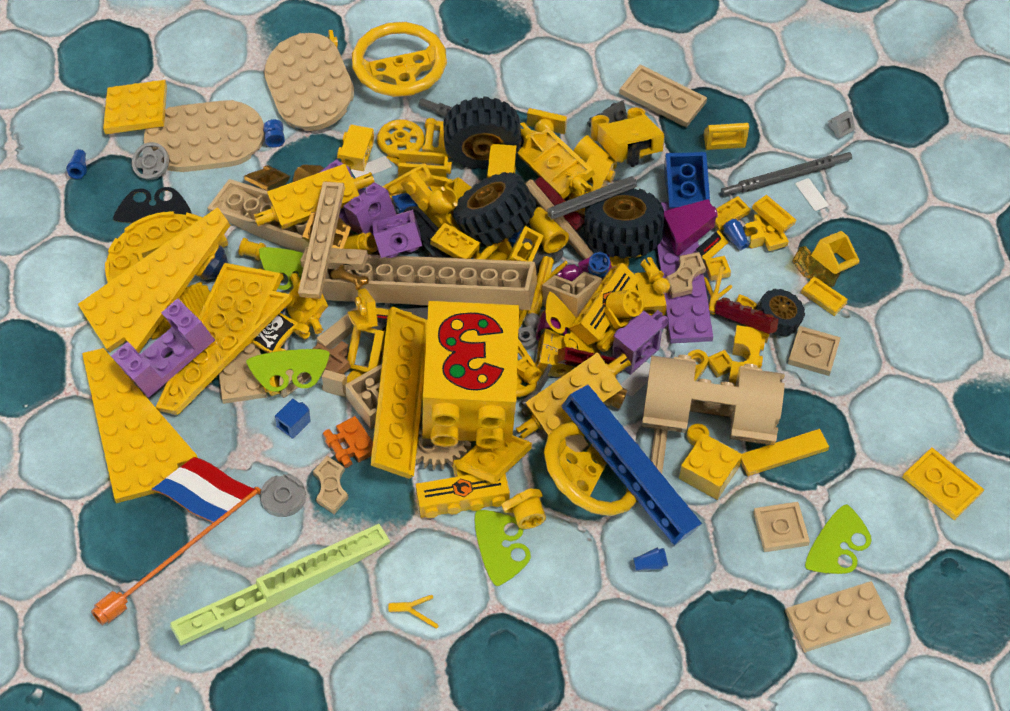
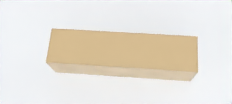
M348 313L316 338L317 344L320 343L330 349L353 332L354 325L349 319Z

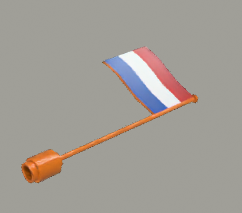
M197 457L191 458L152 488V491L169 497L192 514L212 522V524L124 594L111 591L94 605L95 608L91 610L95 619L101 625L113 621L127 609L126 603L128 601L126 597L256 494L260 495L261 489L259 487L252 488L236 481L211 463Z

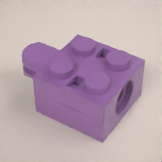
M413 210L373 221V234L381 258H392L403 251L413 252L422 246L421 235Z
M659 310L652 316L643 311L639 316L632 317L628 325L623 329H618L613 336L612 358H618L625 354L627 358L622 364L629 359L631 366L624 370L631 375L660 349L662 330L667 326L669 318L665 315L663 316V313Z

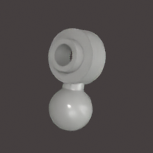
M536 313L528 314L524 321L526 327L518 330V339L526 350L532 349L537 341L534 330L537 329L539 315ZM523 335L529 336L526 339L522 338Z

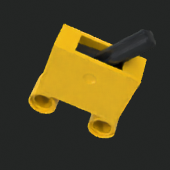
M630 108L627 111V119L609 123V118L604 115H596L591 119V138L597 141L618 163H622L627 159V164H630V167H635V165L639 164V158H643L644 155L663 151L664 133L645 115V111L641 108Z

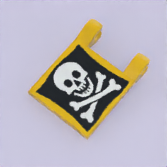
M279 313L251 343L267 353L286 351L281 346L293 332L301 338L307 339L310 336V328Z

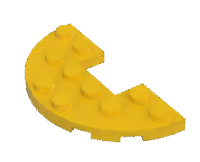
M174 211L161 212L143 217L124 229L125 232L118 239H114L108 250L109 254L105 262L107 282L112 281L202 217L191 213L183 215L174 214ZM225 235L218 242L222 247L228 245Z

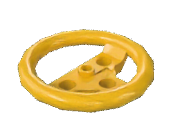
M390 22L370 29L357 41L352 52V68L360 82L376 93L392 97L412 96L428 90L442 77L447 65L446 48L439 37L424 26L409 22ZM390 34L416 36L429 44L426 50L369 62L364 59L367 48L374 41ZM417 60L423 61L422 63H415ZM379 68L385 69L384 71H377ZM432 68L424 78L416 81L421 72ZM380 80H385V81L390 82V83H392V84L385 83V82H381Z
M574 422L560 424L548 435L544 450L548 473L557 488L575 505L591 513L614 516L628 512L638 501L628 488L626 494L620 500L613 502L600 501L590 497L607 462L592 444L586 452H575L566 445V437L585 435Z

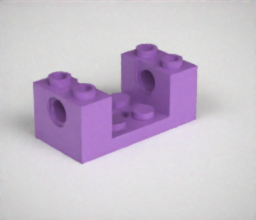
M336 159L320 172L337 167L343 163ZM346 165L351 177H353L349 167ZM375 182L365 190H358L359 196L354 197L345 204L339 213V217L357 234H372L373 221L396 215L388 190Z
M176 299L161 312L172 327L140 355L128 341L111 355L121 369L148 398L215 341L203 323L179 299ZM173 352L170 357L165 358L167 353Z

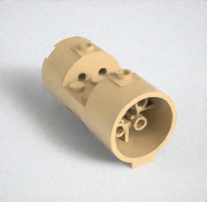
M678 355V357L674 358L651 356L642 427L686 433L689 412L691 411L731 417L730 439L768 445L776 443L778 427L776 426L781 418L785 383H782V379L785 377L784 373L762 371V369L757 368V365L744 364L738 370L736 386L734 387V384L730 382H721L719 385L712 384V381L708 379L694 381L696 360L691 359V356Z

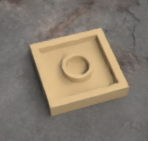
M799 326L788 364L830 376L841 337Z
M798 502L754 508L753 513L764 552L809 546L810 540Z

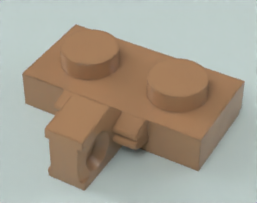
M341 341L333 349H328L318 343L312 348L330 352L324 370L344 374L351 368L350 362L346 360L349 352V345Z

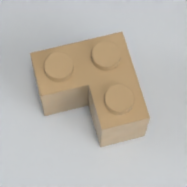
M583 272L573 281L554 275L542 285L543 306L546 307L548 293L552 292L577 318L601 283L602 278L587 272Z
M382 364L345 385L347 400L370 430L375 427Z

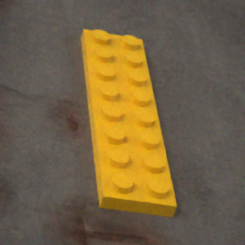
M391 307L388 310L371 466L410 479L414 476L424 383L427 320L396 307Z

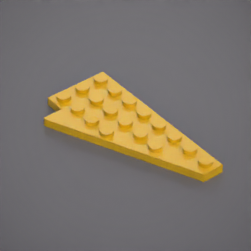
M218 207L78 303V306L109 352L128 341L140 353L165 318L161 312L180 297L231 226Z
M228 263L223 264L198 317L215 341L167 382L156 405L158 411L178 415L292 301L290 294L277 292L283 278L280 273Z
M104 348L82 353L115 502L120 503L158 493L152 491V488L191 458L197 457V454Z

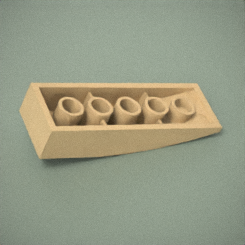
M229 179L207 208L211 212L218 207L229 223L280 246L302 253L309 246V243L302 239L308 220L282 229L280 223L276 221L263 224L260 227L257 226L253 214L271 209L270 206H272L266 190Z

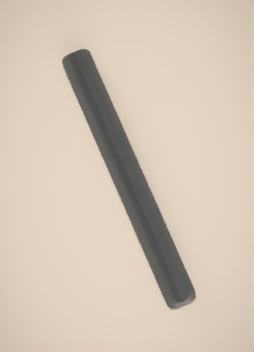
M632 176L552 206L547 209V215L551 220L634 189L637 187V181Z

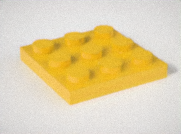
M158 80L107 88L103 126L105 134L164 126L167 95L166 81Z

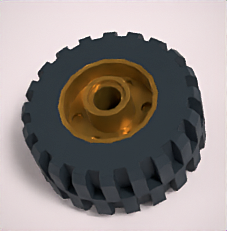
M483 96V98L473 97L468 101L467 99L463 100L459 105H454L448 111L443 121L444 148L448 156L454 162H459L461 166H469L470 169H487L492 144L516 146V154L520 149L521 129L519 115L512 106L510 107L505 101L501 102L498 98L490 99Z
M503 172L499 175L495 174L490 178H485L482 182L476 183L470 190H467L458 199V205L453 210V218L464 234L480 242L479 247L484 245L491 246L494 243L502 242L506 238L509 239L514 233L522 230V227L527 225L529 219L534 215L536 201L520 175L512 172Z
M634 188L585 207V238L593 249H597L598 252L606 253L610 257L635 258L638 255L643 256L649 251H653L662 240L664 208L661 202L650 192L646 193L643 189L637 190Z

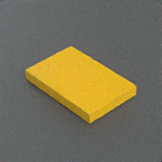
M513 435L512 443L503 442V445L496 449H486L476 445L457 462V469L495 484L532 449V442Z
M932 447L902 477L953 520H956L984 491L980 485Z

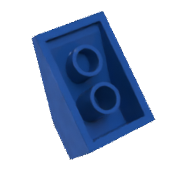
M706 152L666 153L664 175L669 209L707 199L710 201Z

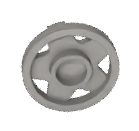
M155 142L141 145L135 151L132 158L134 172L146 180H153L165 174L169 165L168 152L163 146ZM151 147H158L159 149L153 151ZM143 152V156L138 158L140 153ZM138 168L143 169V174L139 172Z

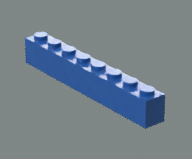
M586 385L568 396L561 407L675 546L690 536L702 524L701 521L592 388Z

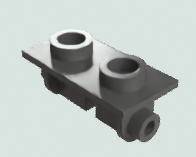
M624 100L612 103L610 107L597 115L607 116L609 123L624 120L627 118ZM590 117V118H589V121L587 122V124H588V126H589L590 128H591V119H592V117Z

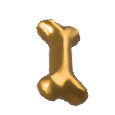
M340 265L338 269L331 272L333 279L341 278L355 285L356 290L369 283L367 276L359 277L345 270L344 265Z

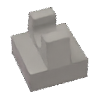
M845 111L828 121L829 128L834 131L835 136L838 138L855 130L852 112Z

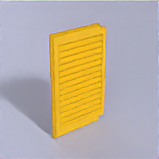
M199 282L186 287L178 299L198 318L210 291L207 285ZM166 318L162 320L152 334V340L161 337L172 327Z

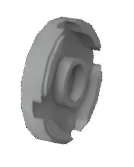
M283 474L284 476L276 475L264 483L261 489V502L269 514L276 517H288L302 509L306 500V491L303 483L297 477L289 474Z

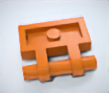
M356 416L336 426L338 434H333L330 429L323 432L326 444L334 450L338 462H342L345 468L352 465L350 460L352 457H355L359 463L372 456L373 441ZM345 442L348 448L343 449L340 444Z

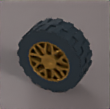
M784 289L768 290L756 306V310H761L763 313L771 314L779 319L777 331L773 335L789 336L795 333L805 317V308L801 300Z

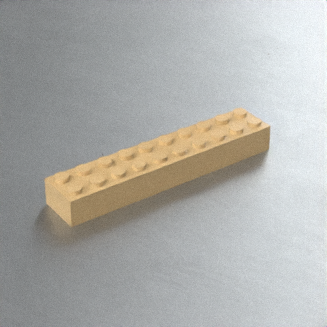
M368 255L363 271L346 270L359 277H368L369 283L363 285L360 289L366 288L375 300V303L428 305L429 301L519 305V310H531L537 284L535 262L412 256L381 258L380 255ZM327 269L322 291L325 300L355 302V297H358V290L355 289V285L341 278L333 279L331 272L336 269Z

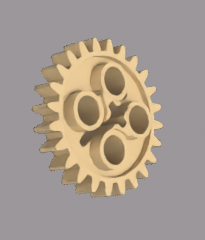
M422 405L418 438L420 439L417 442L415 464L423 461L424 468L428 464H432L433 470L439 464L442 470L446 463L452 467L453 460L461 459V456L467 454V450H471L470 442L473 441L458 440V443L454 446L441 447L433 444L431 439H422ZM430 445L432 448H424V446Z

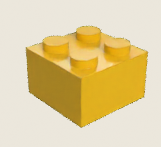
M703 433L681 465L679 479L718 500L739 469L743 454Z

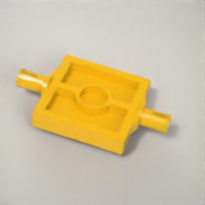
M297 273L291 274L289 278L293 283V289L289 294L292 297V301L286 306L291 319L305 324L309 328L312 326L315 334L322 333L324 329L319 320L322 313L328 307L323 294L321 299L300 297L298 291L301 280Z

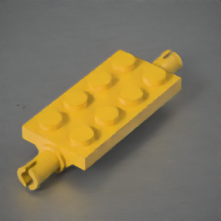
M524 122L520 123L523 129L521 127L520 129L524 144L517 154L539 177L541 176L563 199L575 190L581 193V195L586 194L585 190L588 193L593 191V187L586 182L595 175L593 169L549 128L542 132H536L531 130Z
M342 164L267 191L272 205L270 206L271 209L253 214L255 222L260 227L263 224L276 221L280 223L282 229L309 220L311 212L317 211L323 182L344 183L345 190L341 208H343L351 199L359 196L358 190L368 187L375 182L372 173L369 172L368 174L353 178L346 164Z
M597 352L526 401L525 404L532 415L529 420L515 428L518 434L527 429L520 434V437L525 439L538 429H543L549 435L560 424L573 422L561 405L571 393L586 385L592 388L602 402H605L621 391L623 388L616 379V375L628 366H631L629 359L620 364L627 358L625 354H622L610 364H607Z

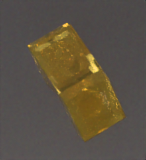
M806 246L799 247L792 263L802 276L809 279L815 276L829 287H834L841 272L837 274L832 273L811 256L812 253Z

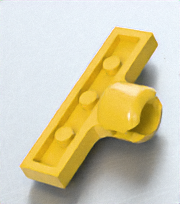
M415 171L401 183L406 193L411 196L418 207L439 229L446 223L462 232L451 215V211L458 205V196L452 188L442 186L437 191L432 192Z

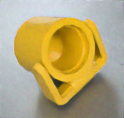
M627 289L612 292L607 297L605 314L616 330L625 327L632 317L639 316L644 308L643 296L636 289Z
M527 489L501 504L505 513H514L517 525L521 529L535 528L546 520L540 500L543 495L539 489Z

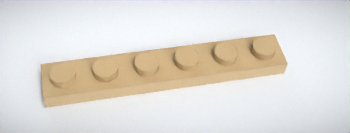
M323 182L298 291L300 297L321 299L345 190L344 183Z

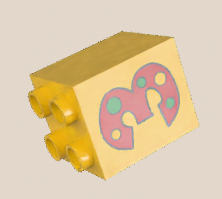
M444 301L428 302L422 439H431L433 444L441 447L454 446L458 443V440L476 441L479 447L486 449L499 448L503 445V442L512 443L517 392L519 305Z

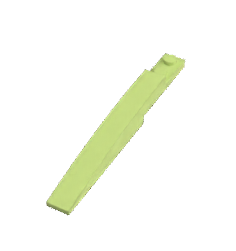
M377 524L257 578L256 584L170 622V627L181 646L221 627L224 630L229 629L345 570L390 544V540L380 524Z

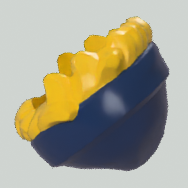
M217 244L195 275L204 281L217 278L223 264L228 263L225 249Z

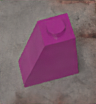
M709 199L664 211L663 230L676 256L683 253L714 228L718 213L715 206L712 207Z

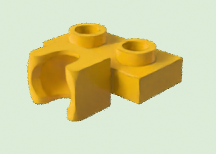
M755 214L754 221L746 223L743 227L746 237L751 236L749 244L751 249L763 246L764 243L768 251L788 246L789 241L785 233L781 234L759 214Z

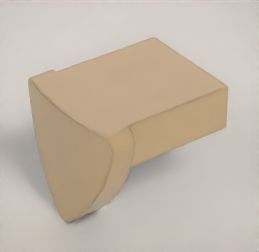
M324 370L322 390L346 397V376Z

